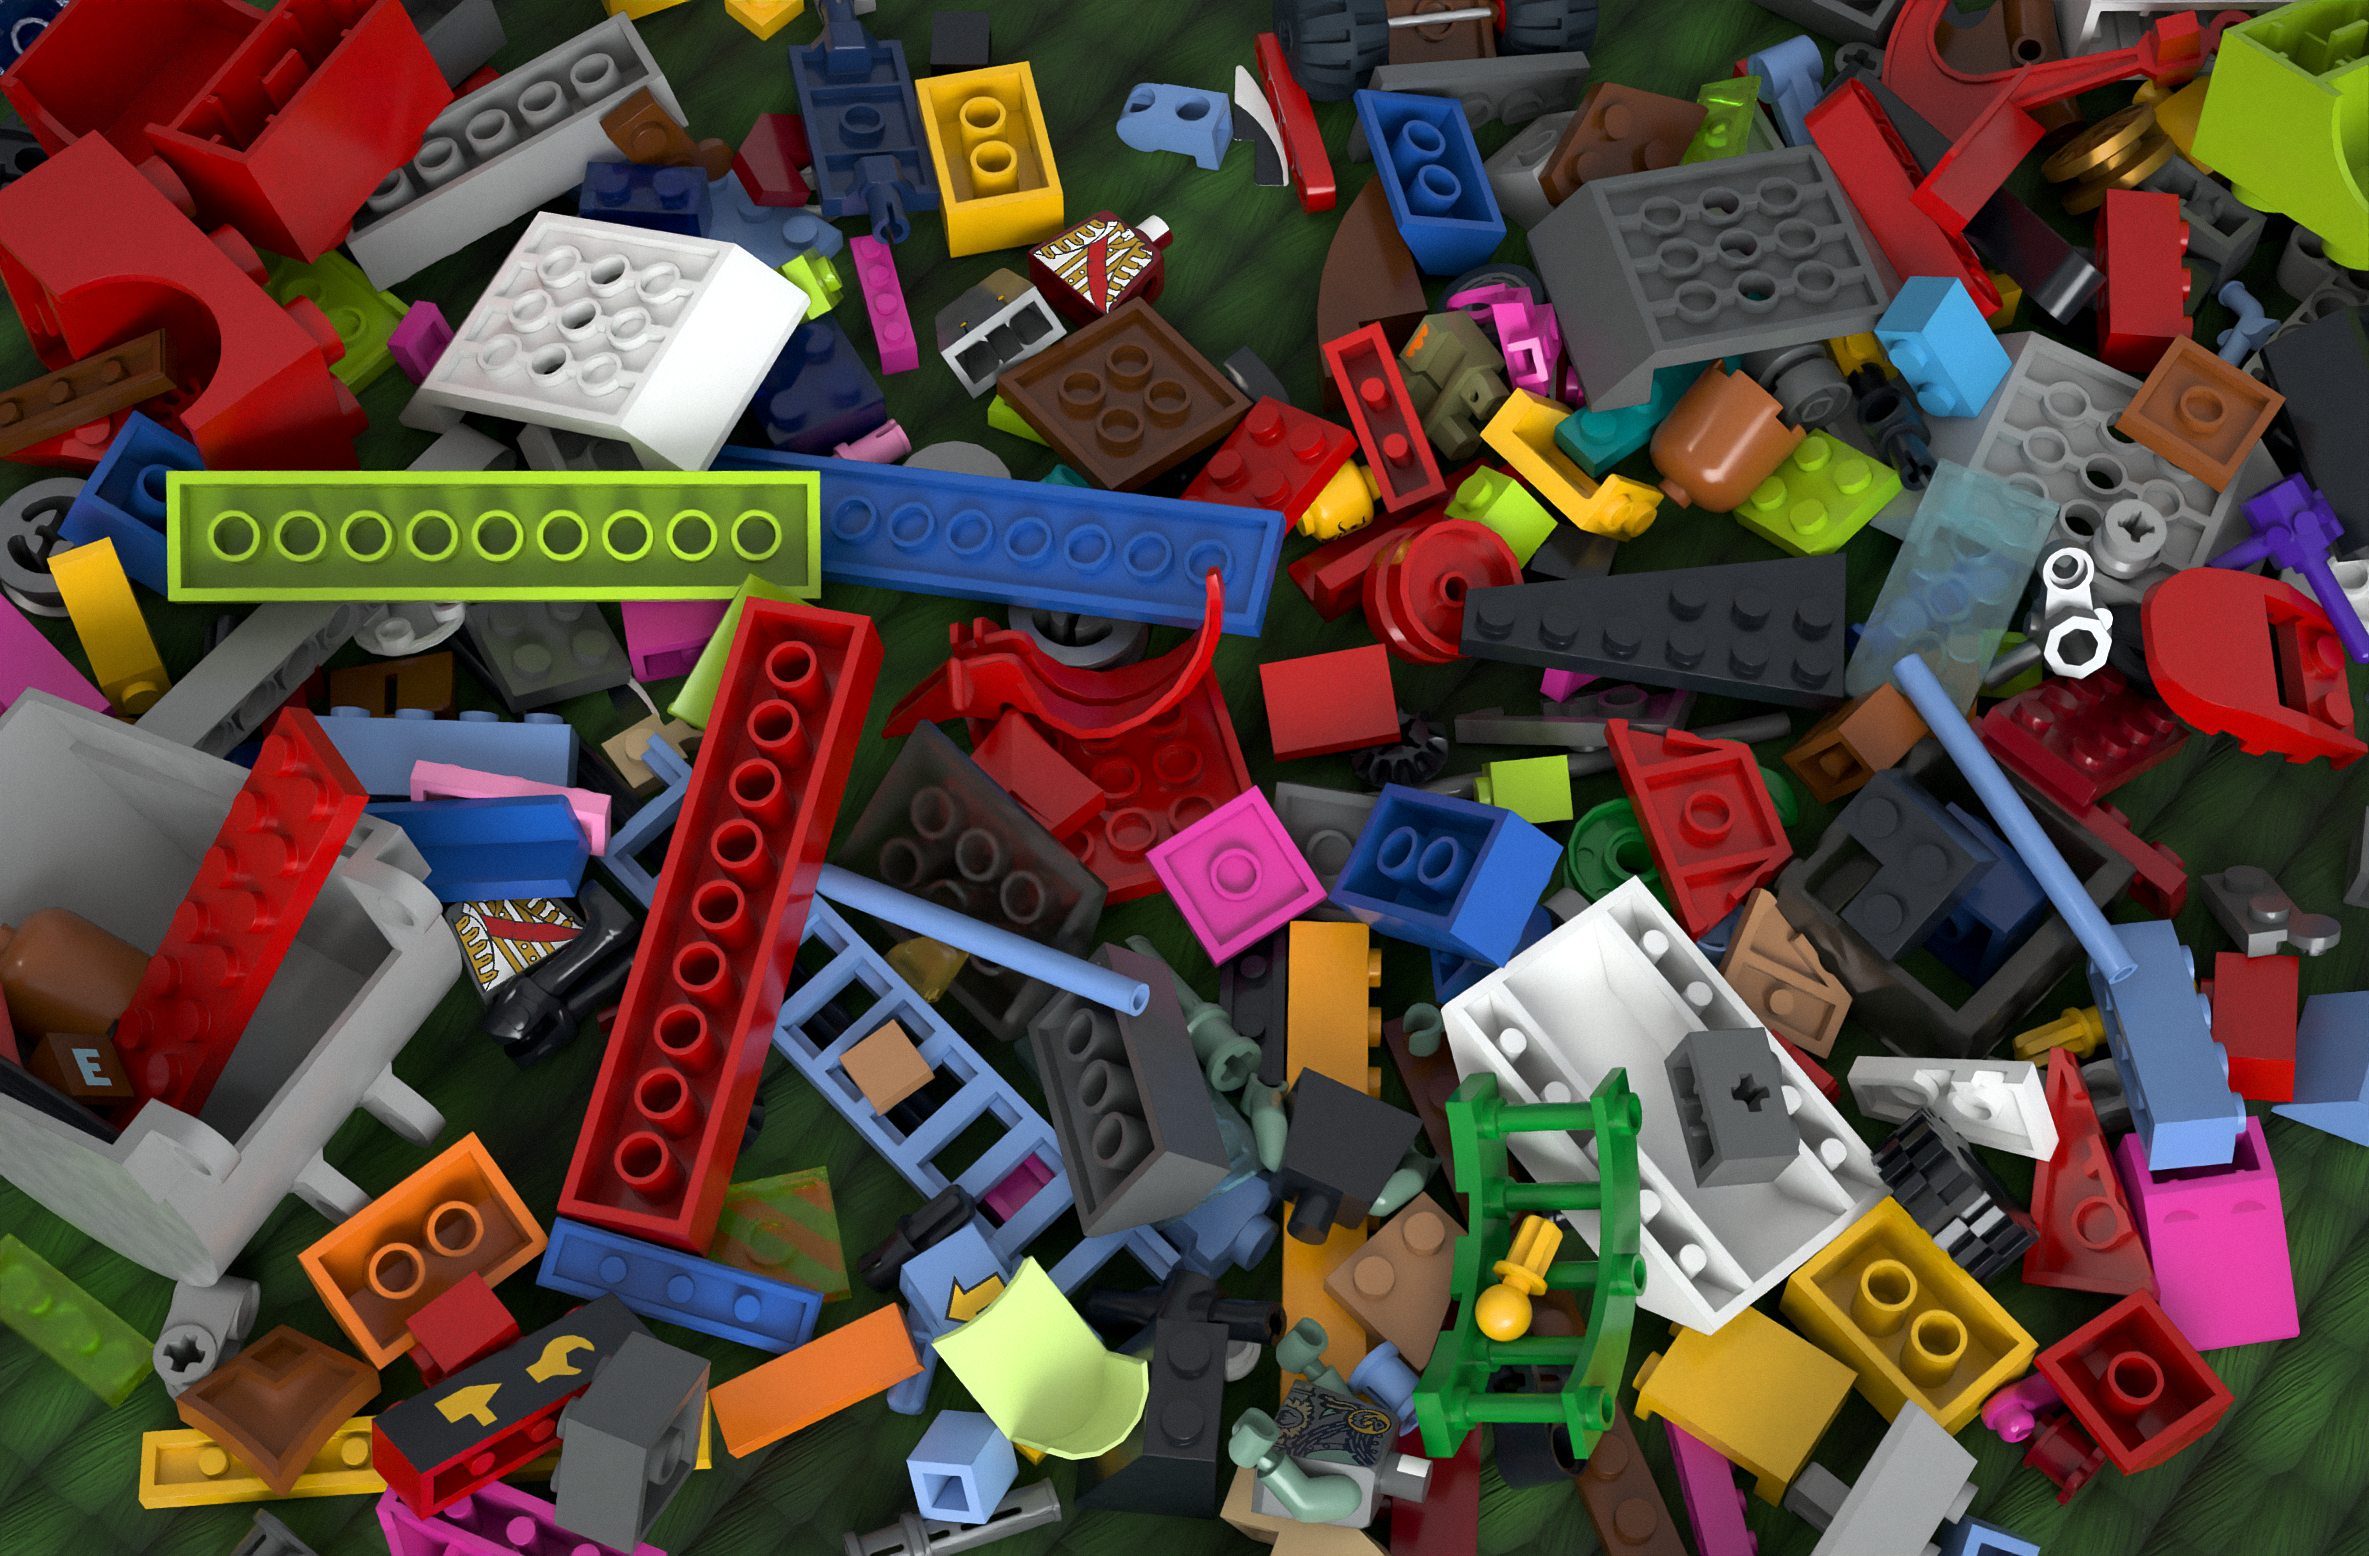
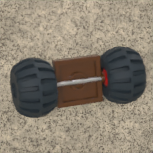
M1274 0L1272 6V31L1278 39L1292 79L1297 82L1300 88L1306 91L1309 99L1323 102H1344L1352 99L1357 89L1367 90L1375 66L1583 51L1585 56H1587L1593 47L1597 34L1599 7L1597 0Z

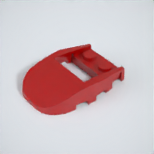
M2196 567L2181 571L2155 582L2146 590L2141 602L2140 615L2147 667L2151 679L2163 700L2187 723L2211 736L2220 730H2224L2238 737L2239 750L2259 757L2270 750L2284 753L2285 761L2306 764L2319 755L2329 756L2331 769L2340 771L2368 753L2367 744L2356 739L2354 712L2350 703L2345 670V655L2342 650L2341 638L2323 607L2286 582L2247 572L2211 567ZM2268 622L2276 626L2287 707L2281 706L2279 703Z

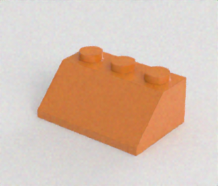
M472 1131L296 1256L328 1311L365 1363L377 1370H381L415 1345L405 1323L408 1318L474 1270L492 1289L546 1250L549 1238Z

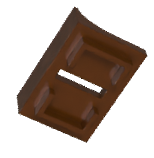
M452 651L333 670L331 671L329 716L331 715V708L346 706L367 709L370 711V718H395V714L388 715L389 682L397 680L396 710H427L435 713L434 720H455L456 657Z

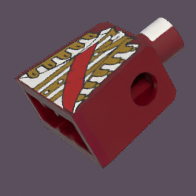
M1102 210L1032 248L1028 252L1030 282L1034 284L1046 302L1076 327L1082 329L1138 296L1149 306L1158 299L1165 287L1164 257L1161 252L1173 243V236L1166 223L1155 215L1149 216L1132 229L1113 212Z

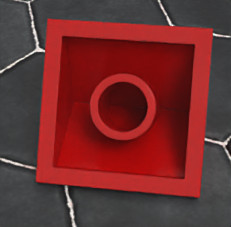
M1385 643L1259 665L1276 762L1401 741Z

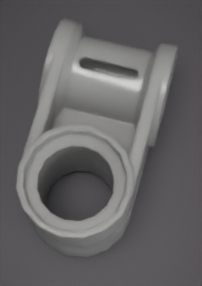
M222 1274L214 1285L198 1287L188 1285L180 1279L178 1280L172 1298L171 1309L159 1339L154 1346L152 1356L155 1369L164 1380L167 1392L175 1403V1397L240 1353L244 1341L254 1326L259 1310L261 1290L257 1281Z

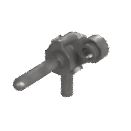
M2062 538L2050 542L2042 549L2038 556V572L2029 567L2025 568V576L2022 578V581L2034 601L2031 610L2025 616L2023 634L2031 638L1979 669V674L1990 691L1995 690L2044 659V667L2055 672L2056 675L2080 679L2105 665L2112 643L2111 625L2113 616L2096 591L2090 590L2089 583L2094 575V563L2083 545L2076 540ZM2063 555L2072 556V561L2066 568L2060 570L2053 569V564L2057 558Z

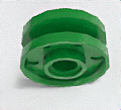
M1616 798L1593 807L1576 823L1568 843L1566 859L1561 872L1562 889L1569 887L1577 891L1592 905L1636 875L1678 924L1629 798ZM1621 867H1633L1643 874H1631L1624 871Z

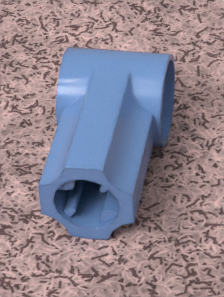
M1799 35L1752 54L1747 61V74L1750 84L1758 98L1765 104L1771 105L1787 148L1815 143L1805 125L1804 116L1815 107L1813 104L1823 93L1820 82L1823 80L1824 67L1820 52L1811 38L1806 35Z

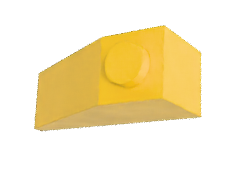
M110 537L47 558L50 570L106 699L111 703L116 715L126 717L131 714L146 713L173 686L157 642Z

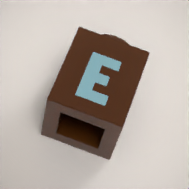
M46 1032L24 1067L31 1074L115 1126L118 1125L136 1097L108 1034Z

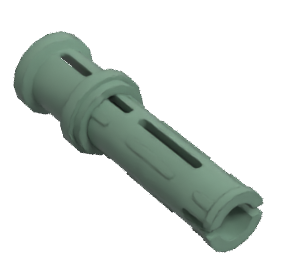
M1135 935L1125 940L1136 953L1166 962L1147 937ZM1168 964L1196 1057L1206 1067V1077L1209 1082L1220 1091H1232L1248 1082L1251 1072L1256 1073L1262 1062L1260 1047L1249 1037H1240L1231 1027V1018L1228 1012L1218 1004L1203 1002L1196 992Z

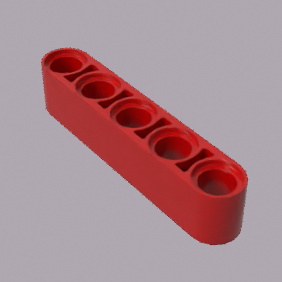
M1850 77L1804 116V122L1808 131L1903 284L1906 283L1910 276L1958 277L1985 321L2003 308V301L1998 290L1961 232L1954 238L1908 200L1926 177L1874 95L1860 81Z

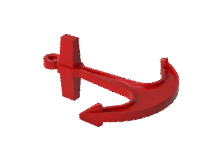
M1907 0L1896 19L1888 40L1881 82L1955 144L2023 67L1982 75L1963 74L1950 68L1938 55L1934 41L1936 29L1951 0ZM2195 10L2156 19L2152 30L2146 31L2135 47L2032 65L2034 69L2010 96L2009 100L2021 110L2027 112L2137 74L2152 79L2154 90L2192 81L2196 71L2202 70L2211 53L2217 57L2222 39L2220 34L2225 29L2252 18L2239 10H2226L2218 14L2211 21L2209 29L2198 24Z

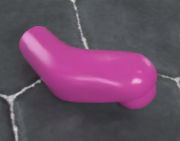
M2038 1372L1999 1389L1982 1406L1981 1419L1988 1429L1997 1430L2002 1440L2015 1443L2026 1438L2031 1433V1428L2034 1427L2035 1423L2047 1412L2053 1413L2065 1402L2043 1374Z

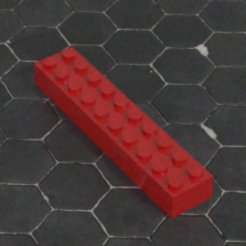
M751 596L746 597L556 1210L563 1218L707 1259L885 654L884 646L871 616Z

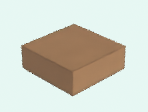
M894 1019L838 1057L844 1069L879 1116L935 1078L931 1068Z

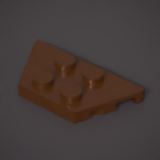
M1606 81L1593 84L1538 177L1549 204L1556 209L1590 180L1678 166L1709 110L1701 104Z

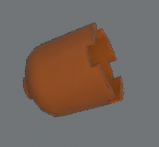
M1715 358L1707 365L1657 426L1650 440L1649 452L1652 463L1664 477L1657 488L1682 510H1685L1691 503L1707 512L1724 513L1735 510L1807 438L1806 432L1801 425L1794 423L1788 430L1776 418L1784 407L1744 372L1737 369L1730 378L1726 376V363L1721 358Z
M44 907L34 911L15 929L3 923L0 926V982L2 983L12 1029L37 1046L46 1032L108 1034L116 1020L119 1022L122 1013L128 1008L153 956L75 912L61 907Z

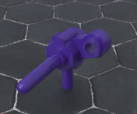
M2297 472L2264 487L2246 498L2238 507L2252 529V532L2249 533V538L2205 563L2204 567L2243 571L2266 556L2276 571L2291 566L2295 574H2304L2352 659L2359 664L2369 663V634L2326 562V559L2330 557L2326 547L2345 531L2321 489L2317 488L2311 491L2301 472Z

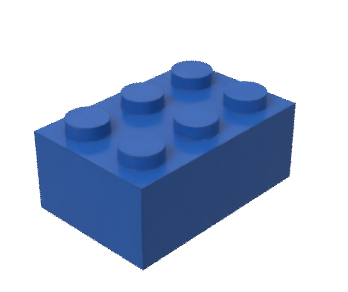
M1387 782L1328 900L1382 935L1505 968L1512 951L1521 940L1522 931L1542 891L1551 879L1552 871L1564 847L1510 809Z

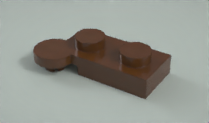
M647 87L599 122L607 137L666 198H669L694 178L702 182L717 181L732 169L731 164L735 155L726 141L712 138L697 144L684 126Z

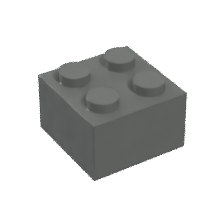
M632 1331L615 1355L607 1353L602 1357L594 1372L591 1386L581 1398L573 1396L568 1401L558 1422L556 1433L558 1438L563 1439L562 1456L554 1469L550 1483L551 1491L557 1493L554 1525L631 1556L634 1554L696 1467L711 1365L710 1360Z

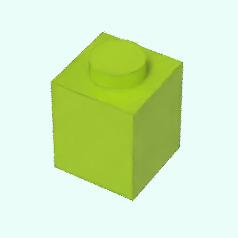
M1483 465L1479 467L1474 475L1467 478L1460 485L1455 499L1444 511V514L1450 520L1457 518L1480 522L1499 534L1517 557L1520 570H1522L1558 524L1514 478Z
M1567 755L1481 764L1483 777H1474L1473 779L1474 802L1510 809L1530 824L1573 819Z

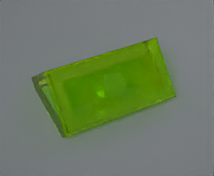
M1749 75L1701 85L1697 104L1704 105L1709 112L1688 147L1682 165L1745 155L1762 76Z

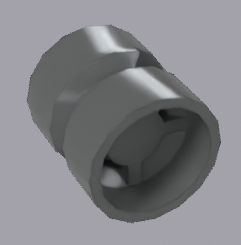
M1820 340L1744 353L1741 365L1746 375L1784 407L1776 418L1788 430L1794 423L1801 425L1806 435L1816 427L1821 429L1834 421L1850 403L1853 393L1852 389L1834 361L1827 358L1826 350Z

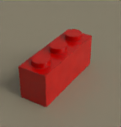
M2106 189L2094 225L2095 267L2108 278L2096 292L2097 361L2118 371L2151 373L2179 333L2192 339L2193 318L2191 315H2183V303L2187 302L2190 292L2191 269L2190 267H2182L2181 256H2184L2188 245L2189 221L2180 219L2179 194Z
M1379 321L1323 344V350L1388 513L1395 524L1398 526L1450 497V492L1395 355Z

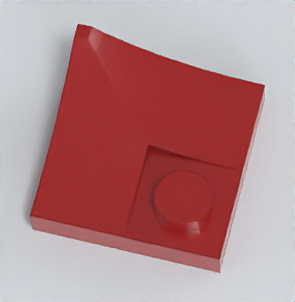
M1011 707L1004 713L1000 721L974 753L941 785L922 799L926 818L1011 880L1106 808L1104 790L1062 757L1014 707Z

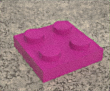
M1257 785L1145 853V860L1215 968L1326 900L1328 895Z

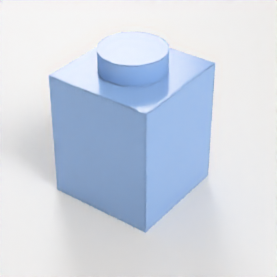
M941 1410L907 1459L922 1519L986 1524L1019 1474L1012 1441L1006 1438L987 1413Z

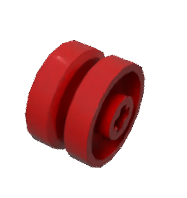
M1454 518L1394 537L1376 552L1364 575L1362 605L1369 629L1380 644L1385 643L1386 651L1405 663L1432 667L1470 657L1458 654L1462 607L1467 589L1524 584L1517 557L1499 534L1480 522Z

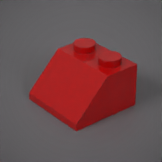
M2144 1287L2054 1344L2033 1360L2034 1365L2124 1476L2162 1464L2211 1431L2236 1399Z

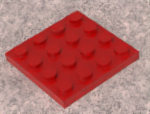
M1162 657L1103 671V673L1132 669ZM1210 662L1209 668L1191 692L1171 709L1112 738L1078 739L1042 721L1035 714L1018 710L1062 757L1104 790L1106 808L1016 878L1010 879L1023 928L1164 892L1165 889L1145 860V853L1253 787L1212 662ZM1003 703L1005 712L1011 707L1017 709L1012 703ZM964 717L973 752L987 738L998 722L978 717Z

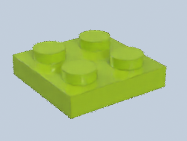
M1816 427L1742 505L1731 511L1737 523L1795 557L1834 554L1884 508L1904 486L1901 484L1898 473L1894 469Z

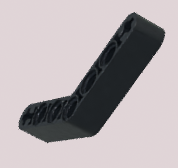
M1852 58L1813 105L1817 106L1850 77L1857 79L1874 95L1925 177H1927L1954 143ZM2002 184L1961 231L2031 298L2065 326L2108 279Z

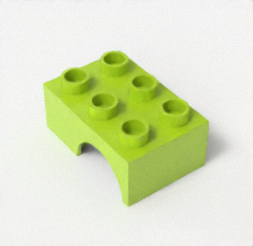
M2298 0L2224 30L2190 155L2231 180V192L2238 201L2259 211L2287 215L2322 238L2321 248L2331 260L2342 266L2362 271H2369V0Z

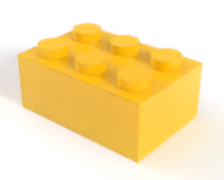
M1029 61L915 80L917 106L940 191L939 211L950 257L955 258L1042 243L1065 231L1063 191Z
M1890 1194L1789 1277L1778 1308L1815 1347L1859 1373L1854 1387L1891 1425L1909 1399L1924 1409L1952 1437L1981 1413L1982 1406L1999 1389L2017 1382L2024 1376L2039 1347V1344L1964 1268L1961 1269L1952 1261L1948 1252L1941 1250L1931 1240L1929 1233L1923 1227L1920 1228L1911 1218V1215Z

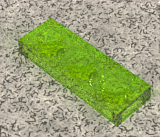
M8 1233L0 1241V1320L116 1410L154 1369L152 1356L155 1345L12 1234Z

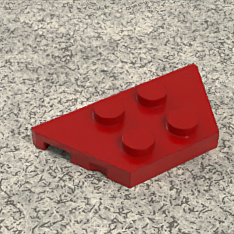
M1620 718L1608 719L1603 734L1678 925L1692 942L1696 943L1745 903L1749 898L1752 888H1763L1786 869L1794 853L1748 744L1719 738L1704 740L1693 733L1667 728L1665 736H1659L1627 729L1628 720Z

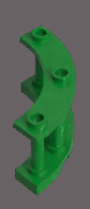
M1626 1067L1612 1068L1589 1097L1590 1101L1508 1104L1505 1098L1499 1096L1495 1073H1471L1445 1102L1454 1156L1456 1192L1469 1193V1236H1456L1454 1263L1449 1294L1454 1301H1460L1454 1330L1440 1331L1431 1359L1420 1381L1412 1391L1426 1457L1453 1458L1468 1431L1475 1429L1478 1422L1567 1423L1574 1458L1589 1459L1603 1431H1608L1613 1426L1615 1399L1628 1354L1636 1296L1644 1294L1647 1284L1646 1263L1640 1254V1180L1636 1135L1639 1133L1642 1125V1107L1638 1095L1630 1092ZM1595 1129L1600 1181L1516 1183L1515 1179L1509 1176L1506 1138L1510 1132ZM1601 1210L1599 1261L1551 1262L1543 1278L1548 1286L1546 1290H1595L1586 1335L1520 1336L1511 1341H1497L1485 1335L1477 1324L1475 1307L1480 1295L1486 1289L1493 1285L1502 1284V1280L1493 1273L1492 1269L1496 1261H1505L1509 1253L1510 1219L1514 1218L1518 1211ZM1501 1365H1575L1561 1393H1484L1490 1372H1497Z

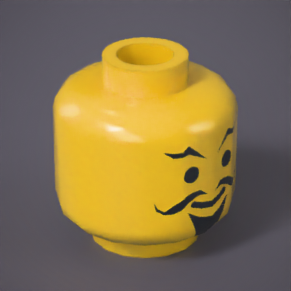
M1349 457L1295 524L1304 537L1311 534L1319 542L1329 543L1369 526L1374 519L1373 501L1381 498V493L1371 468L1368 465L1358 467L1355 461Z

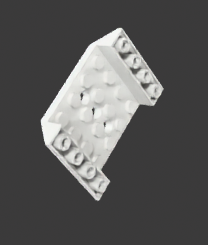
M539 211L514 245L398 419L406 427L444 434L449 428L460 422L466 411L628 442L645 471H707L811 304V300L807 293L735 243ZM555 371L553 373L543 375L545 372Z

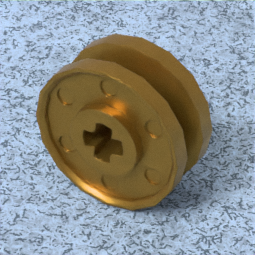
M2149 102L2137 103L2103 119L2062 146L2042 165L2041 171L2048 183H2058L2077 176L2078 180L2061 198V204L2068 215H2077L2100 206L2106 189H2131L2159 169L2176 152V145L2169 134H2159L2140 141L2139 137L2156 120V113Z

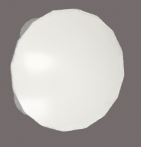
M386 603L353 636L358 646L372 654L400 656L418 653L441 643L458 630L465 620L466 607H469L471 603Z

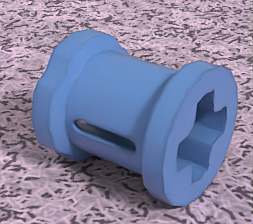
M1386 1341L1372 1350L1360 1362L1349 1377L1347 1386L1355 1395L1364 1393L1377 1407L1395 1412L1401 1420L1399 1436L1402 1437L1419 1425L1412 1391L1420 1381V1378L1398 1358L1399 1348L1392 1341Z

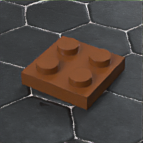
M2179 333L2124 410L2114 428L2222 494L2286 400V397Z

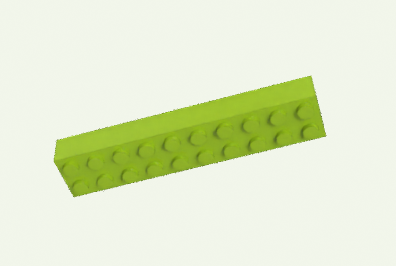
M166 471L168 601L178 604L723 602L734 599L749 571L804 601H820L821 599L820 471Z

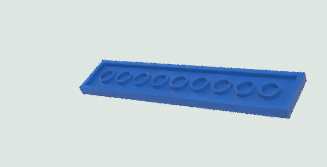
M724 444L707 470L820 471L822 581L1198 629L1205 620L1207 601L1205 577L1209 567L1219 566L1226 587L1225 618L1221 633L1260 637L1287 526L1285 516L1280 511Z

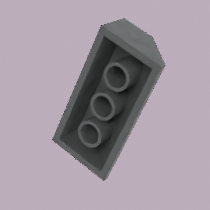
M1104 942L1087 962L1147 984L1150 989V996L1144 1011L1138 1016H1132L1061 988L1027 1024L1082 1231L1085 1236L1093 1238L1189 1213L1232 1171L1168 964Z

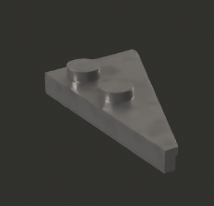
M1634 684L1613 687L1605 691L1571 694L1561 704L1552 698L1541 699V714L1504 716L1501 706L1481 709L1456 716L1454 720L1456 743L1569 746L1570 749L1577 752H1593L1608 747L1603 734L1608 719L1628 720L1627 729L1659 736H1665L1667 728L1683 731L1697 700V691L1676 688L1675 692L1648 696L1645 691L1636 688Z

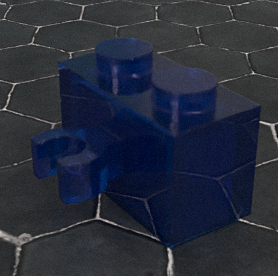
M590 161L587 163L579 204L581 218L709 239L713 208L705 168Z

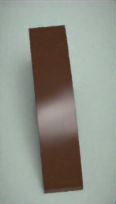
M1374 174L1346 212L1330 245L1321 276L1317 307L1315 351L1317 384L1323 413L1347 409L1323 350V344L1379 321L1392 351L1403 350L1425 315H1428V308L1410 249L1398 231L1379 174Z

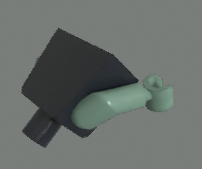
M1303 1067L1285 1102L1284 1098L1289 1087L1288 1082L1280 1080L1277 1088H1272L1260 1083L1257 1079L1258 1074L1252 1072L1250 1074L1240 1102V1108L1246 1115L1251 1117L1260 1161L1271 1170L1268 1190L1273 1196L1295 1205L1287 1224V1231L1300 1242L1309 1245L1324 1244L1333 1222L1347 1229H1357L1367 1214L1385 1217L1419 1195L1443 1161V1157L1436 1154L1434 1159H1431L1416 1150L1414 1145L1417 1141L1414 1138L1424 1121L1419 1117L1306 1067Z

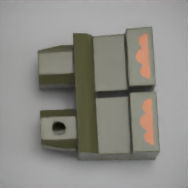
M1465 310L1425 315L1399 355L1401 359L1397 360V363L1430 445L1433 444L1450 461L1469 458L1482 442L1480 433L1468 421L1471 414L1474 413L1479 420L1491 419L1511 396L1498 377L1506 361Z

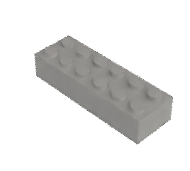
M625 11L443 109L423 133V144L416 156L407 164L391 171L352 217V228L345 241L377 293L396 283L407 280L414 273L448 255L460 251L464 246L499 227L512 223L523 214L551 199L562 196L571 188L603 171L612 169L618 163L627 159L623 152L607 137L599 122L645 87L657 97L684 127L689 125L664 74Z

